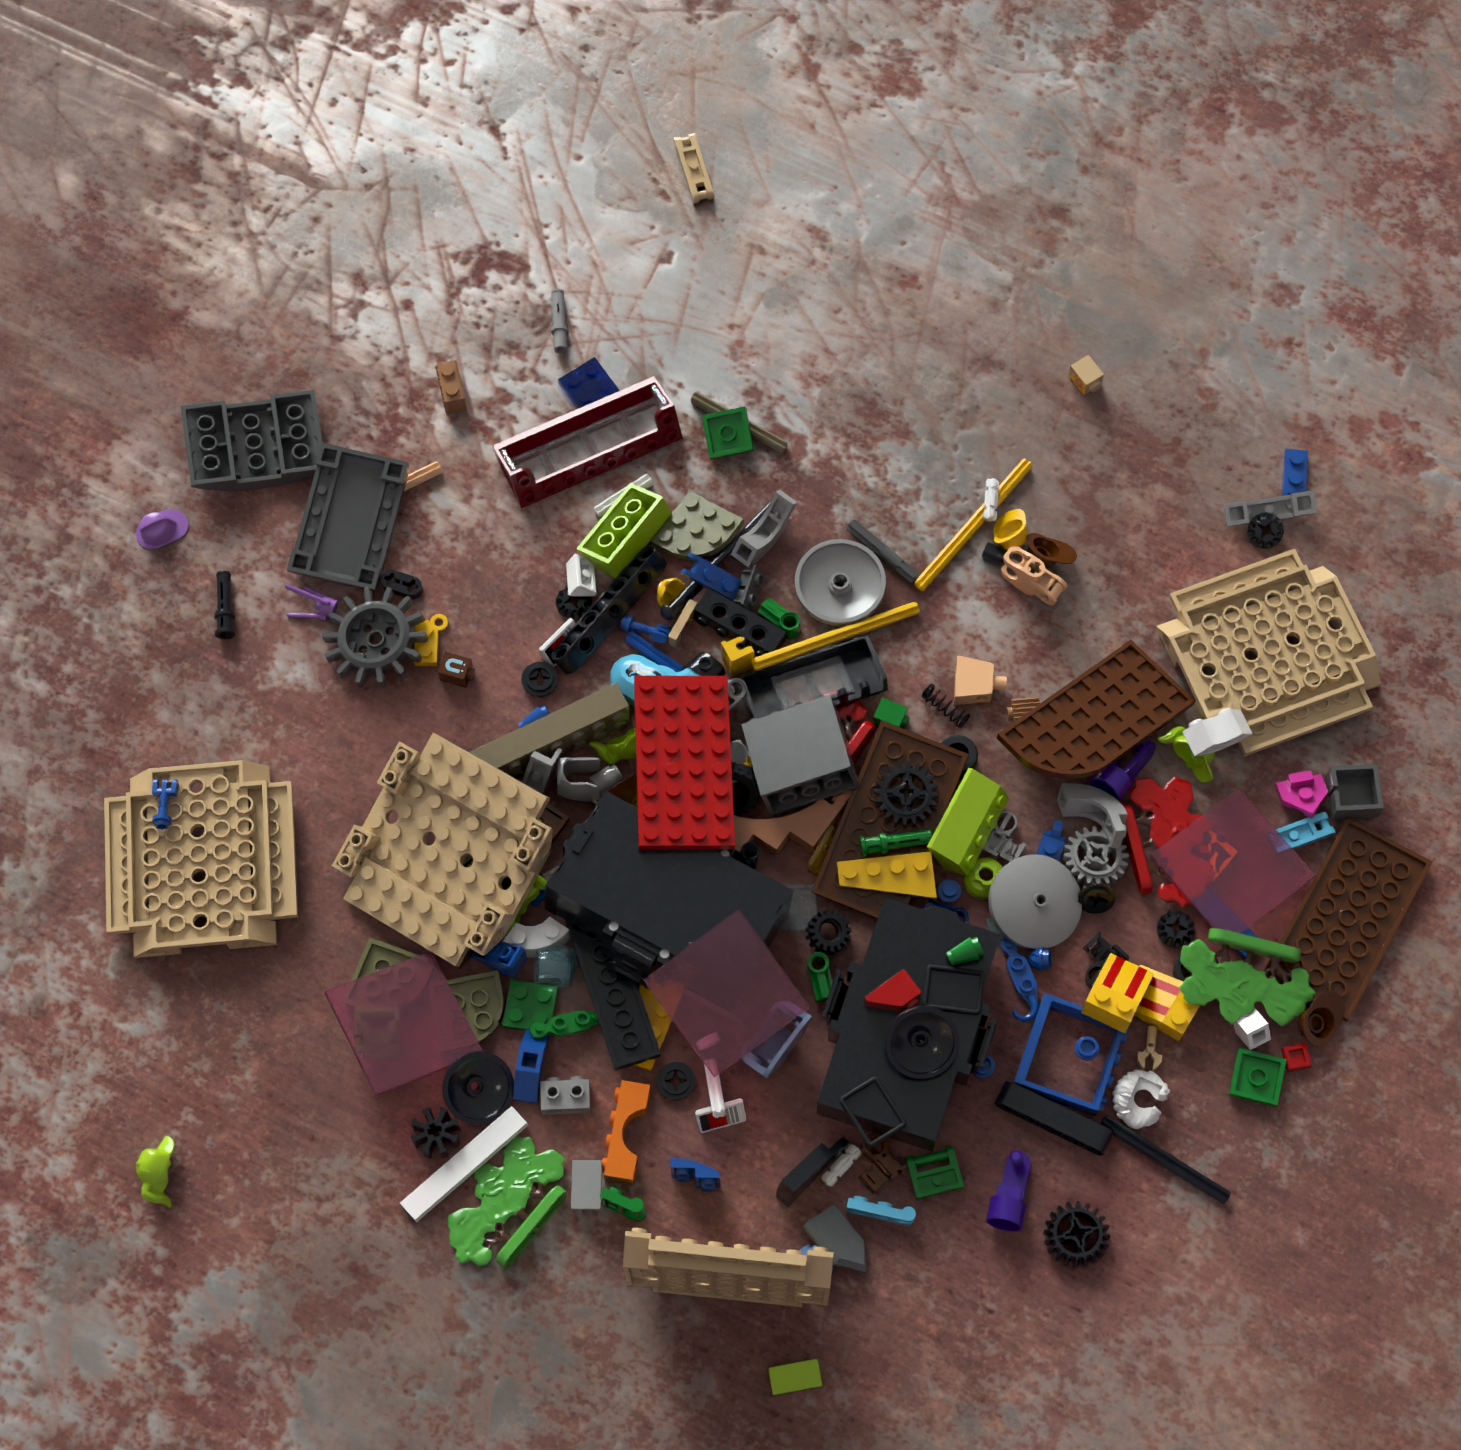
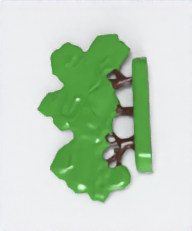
M1218 928L1209 929L1208 934L1209 942L1222 946V949L1218 952L1210 951L1207 945L1199 939L1191 942L1189 946H1182L1180 962L1192 973V976L1187 977L1183 984L1180 985L1185 1001L1189 1004L1205 1006L1208 1002L1217 999L1220 1002V1014L1231 1025L1240 1019V1015L1251 1013L1254 1010V1003L1262 1002L1269 1017L1280 1026H1284L1291 1022L1293 1017L1303 1013L1306 1003L1313 1001V997L1316 995V992L1309 986V974L1305 969L1296 968L1287 973L1279 964L1280 961L1297 963L1301 956V950L1298 948ZM1228 948L1247 952L1246 959L1231 961ZM1253 954L1271 958V967L1265 971L1255 970L1251 965ZM1221 957L1220 963L1217 964L1215 962L1216 958ZM1275 970L1278 971V975L1282 974L1284 984L1281 985L1277 982ZM1271 971L1272 976L1267 977L1266 974ZM1287 975L1291 976V982H1288Z
M516 1136L503 1151V1167L498 1168L488 1163L482 1165L474 1172V1178L478 1181V1184L475 1186V1196L481 1200L480 1207L461 1208L448 1216L450 1245L457 1250L455 1256L460 1264L472 1261L478 1266L486 1265L492 1257V1246L501 1242H505V1246L497 1255V1264L507 1269L517 1260L567 1197L568 1192L560 1186H555L547 1195L544 1194V1185L548 1182L560 1180L564 1176L562 1163L565 1161V1157L553 1149L535 1154V1145L531 1137L525 1136L521 1138ZM534 1182L539 1184L538 1190L533 1186ZM530 1197L541 1199L542 1201L529 1216L524 1213L527 1200ZM517 1215L524 1223L513 1236H509L505 1233V1222L510 1216ZM498 1224L502 1227L501 1231L497 1230ZM487 1232H495L500 1237L495 1236L494 1240L485 1239L484 1235ZM483 1243H489L490 1245L486 1248L483 1246Z

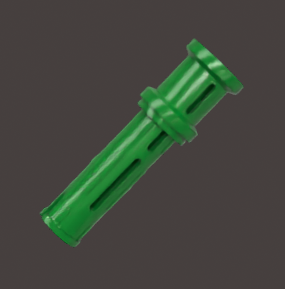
M931 829L889 836L883 833H879V836L867 838L859 836L862 857L877 852L886 854L889 849L928 844L932 838Z

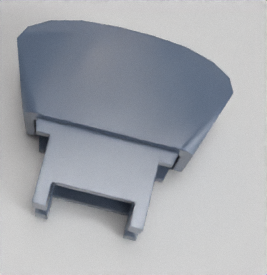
M783 1000L776 1002L769 1010L770 1016L751 1042H746L739 1052L740 1059L766 1078L777 1072L804 1035L812 1019L810 1014L791 1001ZM777 1013L795 1025L793 1033L774 1020Z

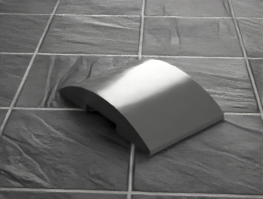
M314 390L270 395L268 400L226 405L225 401L181 406L191 487L219 491L253 490L285 485L314 476L317 467L315 463L322 443Z

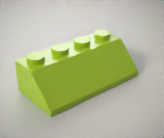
M630 483L576 549L602 573L616 578L649 543L671 516L672 512L662 496Z
M968 768L927 845V848L945 870L964 876H969L971 870L975 867L977 858L986 846L987 839L991 831L996 827L997 820L1002 810L1007 806L1009 799L999 784L972 768Z

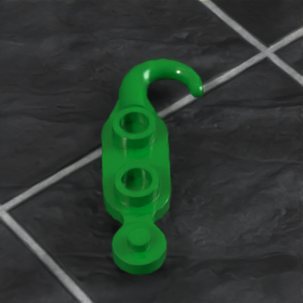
M574 1011L556 1015L547 1024L541 1022L533 1023L530 1028V1034L535 1039H542L546 1034H552L557 1037L567 1036L589 1030L598 1023V1019L594 1012Z

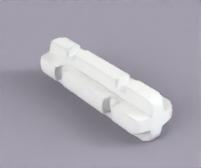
M995 478L987 479L985 486L987 490L985 491L984 508L986 509L984 510L983 518L988 522L997 519V511L995 510H997L998 492L996 491L999 490V481Z
M850 1145L845 1150L846 1154H842L830 1167V1172L826 1171L821 1179L826 1185L832 1187L838 1181L837 1177L841 1178L852 1166L853 1160H857L861 1156L862 1152L857 1146Z

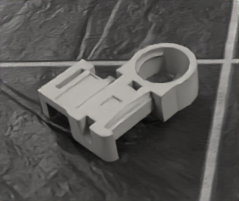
M1002 811L999 818L1005 817L1000 827L996 825L992 830L986 846L981 852L984 854L988 852L993 859H997L1000 853L1001 858L1010 862L1021 856L1026 844L1022 843L1018 846L1012 842L1013 839L1010 836L1016 830L1017 818L1012 812ZM1009 819L1013 821V828L1004 831Z

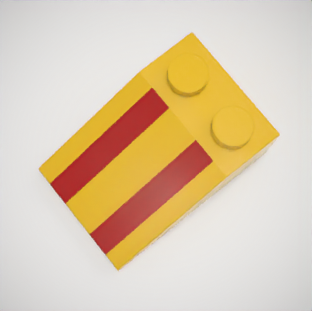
M1110 953L1085 1001L1081 1013L1126 1034L1154 973Z
M1140 965L1139 967L1154 973L1134 1016L1149 1025L1156 1026L1158 1030L1179 1042L1200 1005L1189 1004L1185 1001L1184 994L1180 990V985L1183 984V981Z

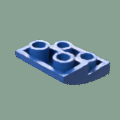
M671 1158V1176L676 1178V1181L689 1182L691 1178H695L696 1188H701V1191L713 1192L715 1188H721L720 1173L699 1162Z

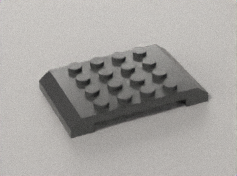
M321 443L315 463L317 466L295 548H292L287 572L360 589L369 587L371 591L376 592L380 584L406 486L409 462Z

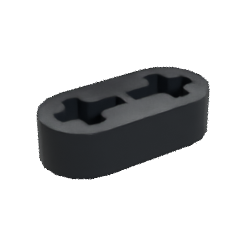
M387 570L381 575L380 580L383 589L386 590L387 587L392 588L395 595L404 598L409 596L411 599H417L423 593L422 583L417 577L395 570ZM392 577L395 578V582L388 585L387 580H391ZM415 584L417 589H413L412 592H409L408 587H412V585Z

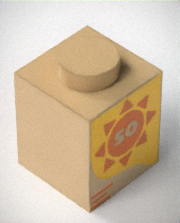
M1087 355L1070 366L1068 376L1081 393L1086 395L1090 391L1091 393L1096 392L1102 386L1104 374L1092 358Z

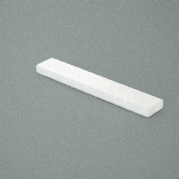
M511 1106L401 1201L400 1204L417 1223L528 1126V1123Z

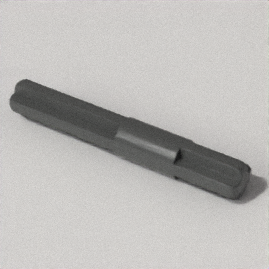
M852 520L848 524L847 531L908 582L913 583L920 575L919 572L858 521Z

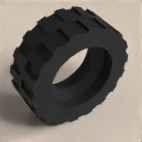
M731 762L732 780L740 781L746 789L742 797L733 798L734 815L740 816L741 814L748 813L749 810L755 807L760 791L752 768L742 763Z

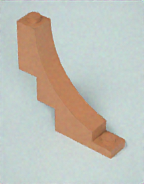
M849 790L835 795L831 804L822 799L802 811L784 817L749 819L734 816L735 857L739 859L741 847L747 842H755L777 857L789 839L813 854L844 812L852 791Z

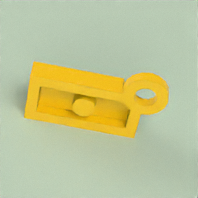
M435 614L430 621L425 620L415 625V632H425L428 637V642H415L414 650L422 658L420 663L414 661L415 666H438L439 632H443L448 627V619L443 614ZM437 620H442L443 624L441 626H436L435 622Z

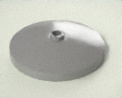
M834 539L814 546L802 557L795 573V592L800 605L811 617L828 625L846 626L867 619L880 606L885 593L886 576L882 563L869 548L852 540Z
M1025 855L1007 863L994 877L988 900L990 914L999 932L1013 944L1031 950L1040 947L1047 949L1066 940L1077 927L1082 912V904L1078 902L1080 888L1073 874L1059 861L1044 855Z

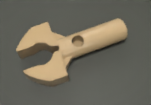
M1154 1025L1148 1026L1146 1049L1143 1052L1138 1051L1136 1061L1142 1070L1145 1068V1059L1148 1055L1153 1060L1152 1071L1156 1070L1162 1062V1055L1157 1054L1155 1051L1157 1027Z

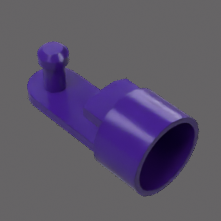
M1148 741L1145 745H1138L1133 749L1138 753L1124 770L1120 768V760H1118L1103 772L1095 775L1090 781V786L1101 789L1120 801L1131 788L1132 780L1152 758L1156 749V743Z
M1018 1150L1010 1153L1006 1161L1002 1183L997 1187L996 1196L990 1198L986 1223L994 1228L1012 1232L1022 1230L1027 1208L1023 1201L1031 1169L1030 1158L1025 1153Z

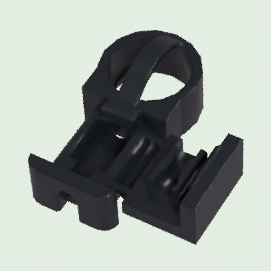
M1100 932L1083 948L1087 953L1091 952L1095 956L1094 960L1097 961L1089 967L1085 974V982L1091 989L1110 953L1129 961V956L1118 945H1113L1110 948L1111 945L1101 937ZM1097 941L1098 943L1090 950L1089 948ZM1093 970H1099V971L1091 978V980H1089V974H1090V972H1092Z

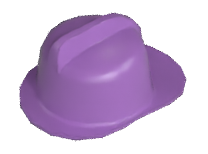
M176 509L149 513L143 517L137 527V541L146 549H157L172 543L186 534L189 526L188 519L183 512Z

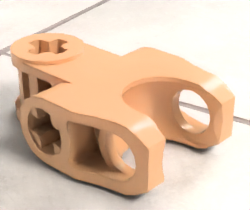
M1010 547L1003 556L1005 564L1001 568L1002 576L1027 595H1036L1044 603L1052 606L1057 602L1059 595L1068 588L1066 582L1061 577L1045 569V565L1040 559L1019 547ZM1017 553L1022 557V561L1009 559V556ZM1008 567L1016 573L1015 576H1011L1007 573L1006 570Z

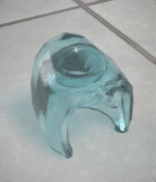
M566 945L537 950L534 962V983L553 984L557 987L572 986L578 962L576 951Z

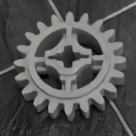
M1093 826L1092 831L1089 832L1084 827L1082 834L1075 831L1074 838H1068V845L1064 847L1063 852L1065 854L1062 860L1066 861L1065 867L1068 870L1072 869L1070 873L1073 876H1078V884L1083 880L1086 881V886H1089L1092 881L1095 884H1099L1101 881L1105 885H1109V881L1116 884L1117 877H1123V870H1126L1128 866L1126 861L1129 855L1125 853L1127 846L1122 845L1120 848H1111L1103 828L1101 832H1097L1096 826ZM1080 848L1084 851V859L1081 862L1077 855V851ZM1110 853L1114 861L1111 867L1108 865L1109 859L1107 858Z

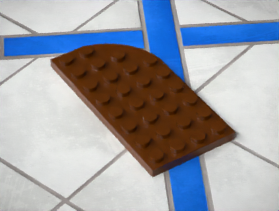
M1129 640L998 733L996 739L1023 765L1033 771L1060 779L1086 778L1103 772L1191 708L1195 700L1132 640Z

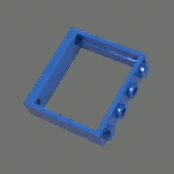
M1044 993L1014 1083L1050 1101L1096 1116L1098 1110L1103 1111L1107 1097L1103 1096L1105 1088H1110L1114 1079L1111 1069L1113 1065L1118 1066L1122 1052L1118 1051L1120 1043L1125 1044L1129 1031L1127 1030L1126 1034L1081 1013L1084 1006ZM1049 1009L1115 1032L1092 1104L1025 1080Z

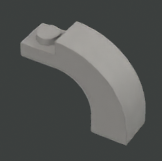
M776 491L761 519L749 532L739 537L731 555L747 567L758 562L787 528L792 519L790 516L797 502L783 491Z
M1062 783L1057 798L1062 816H1081L1094 820L1104 829L1110 847L1120 848L1123 838L1126 837L1125 821L1128 815L1123 805L1112 795L1096 787L1077 783Z

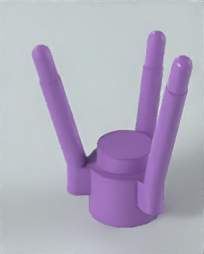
M289 584L285 585L286 589L317 601L316 610L319 611V614L287 613V617L314 618L326 621L330 612L336 613L338 600L328 597L306 585L303 587L304 590Z

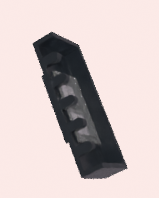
M869 635L856 637L842 644H834L820 651H812L807 655L793 658L759 671L747 672L738 677L747 686L743 700L751 719L762 718L774 711H783L792 708L796 704L813 701L820 696L830 695L836 709L853 704L855 701L888 691L886 674Z

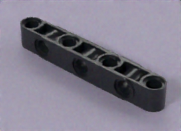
M654 545L644 547L553 650L551 658L564 674H572L581 666L665 569L667 562Z

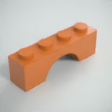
M622 1080L621 1086L615 1089L614 1101L617 1102L616 1111H611L609 1125H613L612 1134H607L605 1148L609 1149L607 1158L602 1159V1173H604V1178L607 1181L634 1185L638 1158L625 1146L623 1134L631 1120L647 1114L651 1094V1086L648 1084Z

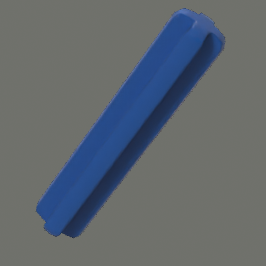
M631 631L626 636L625 642L655 664L669 667L676 673L684 670L683 666L635 632Z

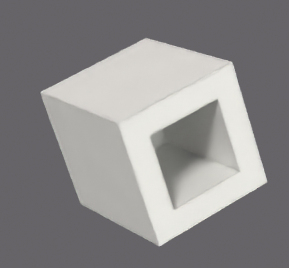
M1255 1007L1251 1013L1240 1015V1019L1234 1023L1235 1033L1250 1050L1271 1040L1269 1025Z

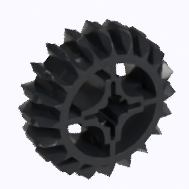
M1076 1201L1075 1208L1072 1207L1070 1202H1066V1211L1061 1205L1057 1206L1058 1214L1051 1212L1049 1216L1052 1220H1046L1045 1225L1050 1229L1043 1231V1235L1051 1237L1047 1238L1044 1244L1053 1245L1048 1250V1253L1053 1254L1057 1252L1055 1261L1058 1262L1063 1257L1065 1259L1063 1266L1065 1267L1068 1266L1070 1261H1073L1074 1269L1078 1268L1079 1261H1081L1083 1268H1087L1088 1260L1093 1265L1096 1264L1097 1259L1095 1255L1099 1258L1104 1256L1101 1249H1108L1109 1245L1104 1241L1109 1240L1111 1237L1110 1234L1103 1233L1109 1229L1108 1224L1101 1225L1105 1220V1216L1097 1218L1098 1208L1090 1212L1088 1211L1090 1204L1086 1203L1084 1209H1082L1080 1201ZM1076 1216L1086 1219L1093 1227L1081 1225ZM1065 1218H1068L1069 1230L1061 1235H1057L1058 1224ZM1074 1229L1077 1233L1084 1234L1081 1235L1079 1240H1077L1076 1236H1069L1072 1235ZM1096 1234L1095 1246L1090 1251L1085 1252V1239ZM1061 1243H1069L1073 1245L1075 1251L1078 1253H1072L1066 1250L1061 1245Z

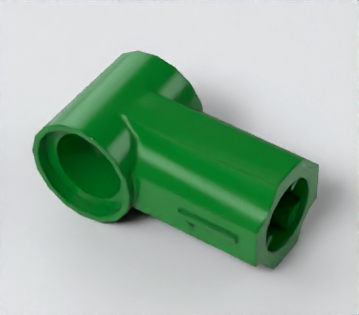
M771 598L761 604L758 615L786 631V639L792 640L800 635L801 624L797 613L787 611ZM789 623L795 624L794 627H786V625Z
M815 952L809 957L806 970L810 976L815 1002H826L832 985L829 960L824 953ZM815 960L821 961L824 968L816 970L812 967L811 963Z

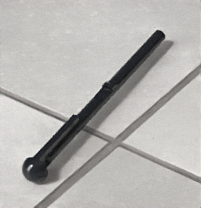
M770 501L710 563L717 567L722 564L726 557L732 553L739 537L749 532L758 523ZM691 581L668 606H661V616L666 620L674 619L686 606L687 602L690 599L692 600L704 587Z

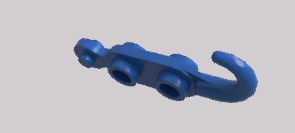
M1004 938L1001 942V950L1009 957L1006 964L1008 973L1017 993L1030 1006V1013L1028 1015L1022 1016L1016 1010H1013L1012 1014L1018 1021L1030 1022L1036 1018L1039 1010L1037 982L1027 959L1017 953V945Z

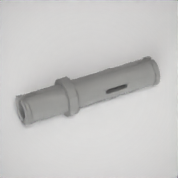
M554 289L551 291L553 321L551 334L554 339V351L556 353H564L567 351L566 335L568 334L565 318L564 291L562 289Z

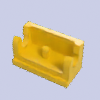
M744 637L721 642L722 661L731 679L753 669L751 660L754 658V650L752 646L745 647L742 650L736 647L738 643L745 641Z

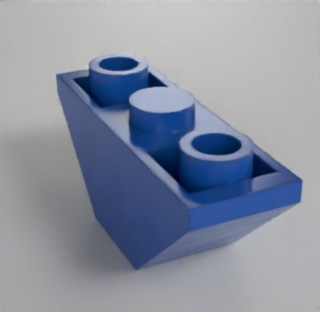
M502 941L494 946L485 956L475 951L470 956L490 969L498 970L499 974L511 978H516L527 960L526 951L522 946Z
M526 1029L520 1044L515 1069L513 1100L537 1104L550 1034H546L542 1039H535L531 1036L530 1030Z

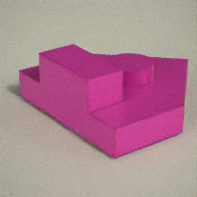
M1311 770L1288 774L1287 781L1276 782L1275 786L1283 806L1290 809L1295 808L1309 818L1314 817L1319 806L1328 797V790L1322 775L1313 776Z

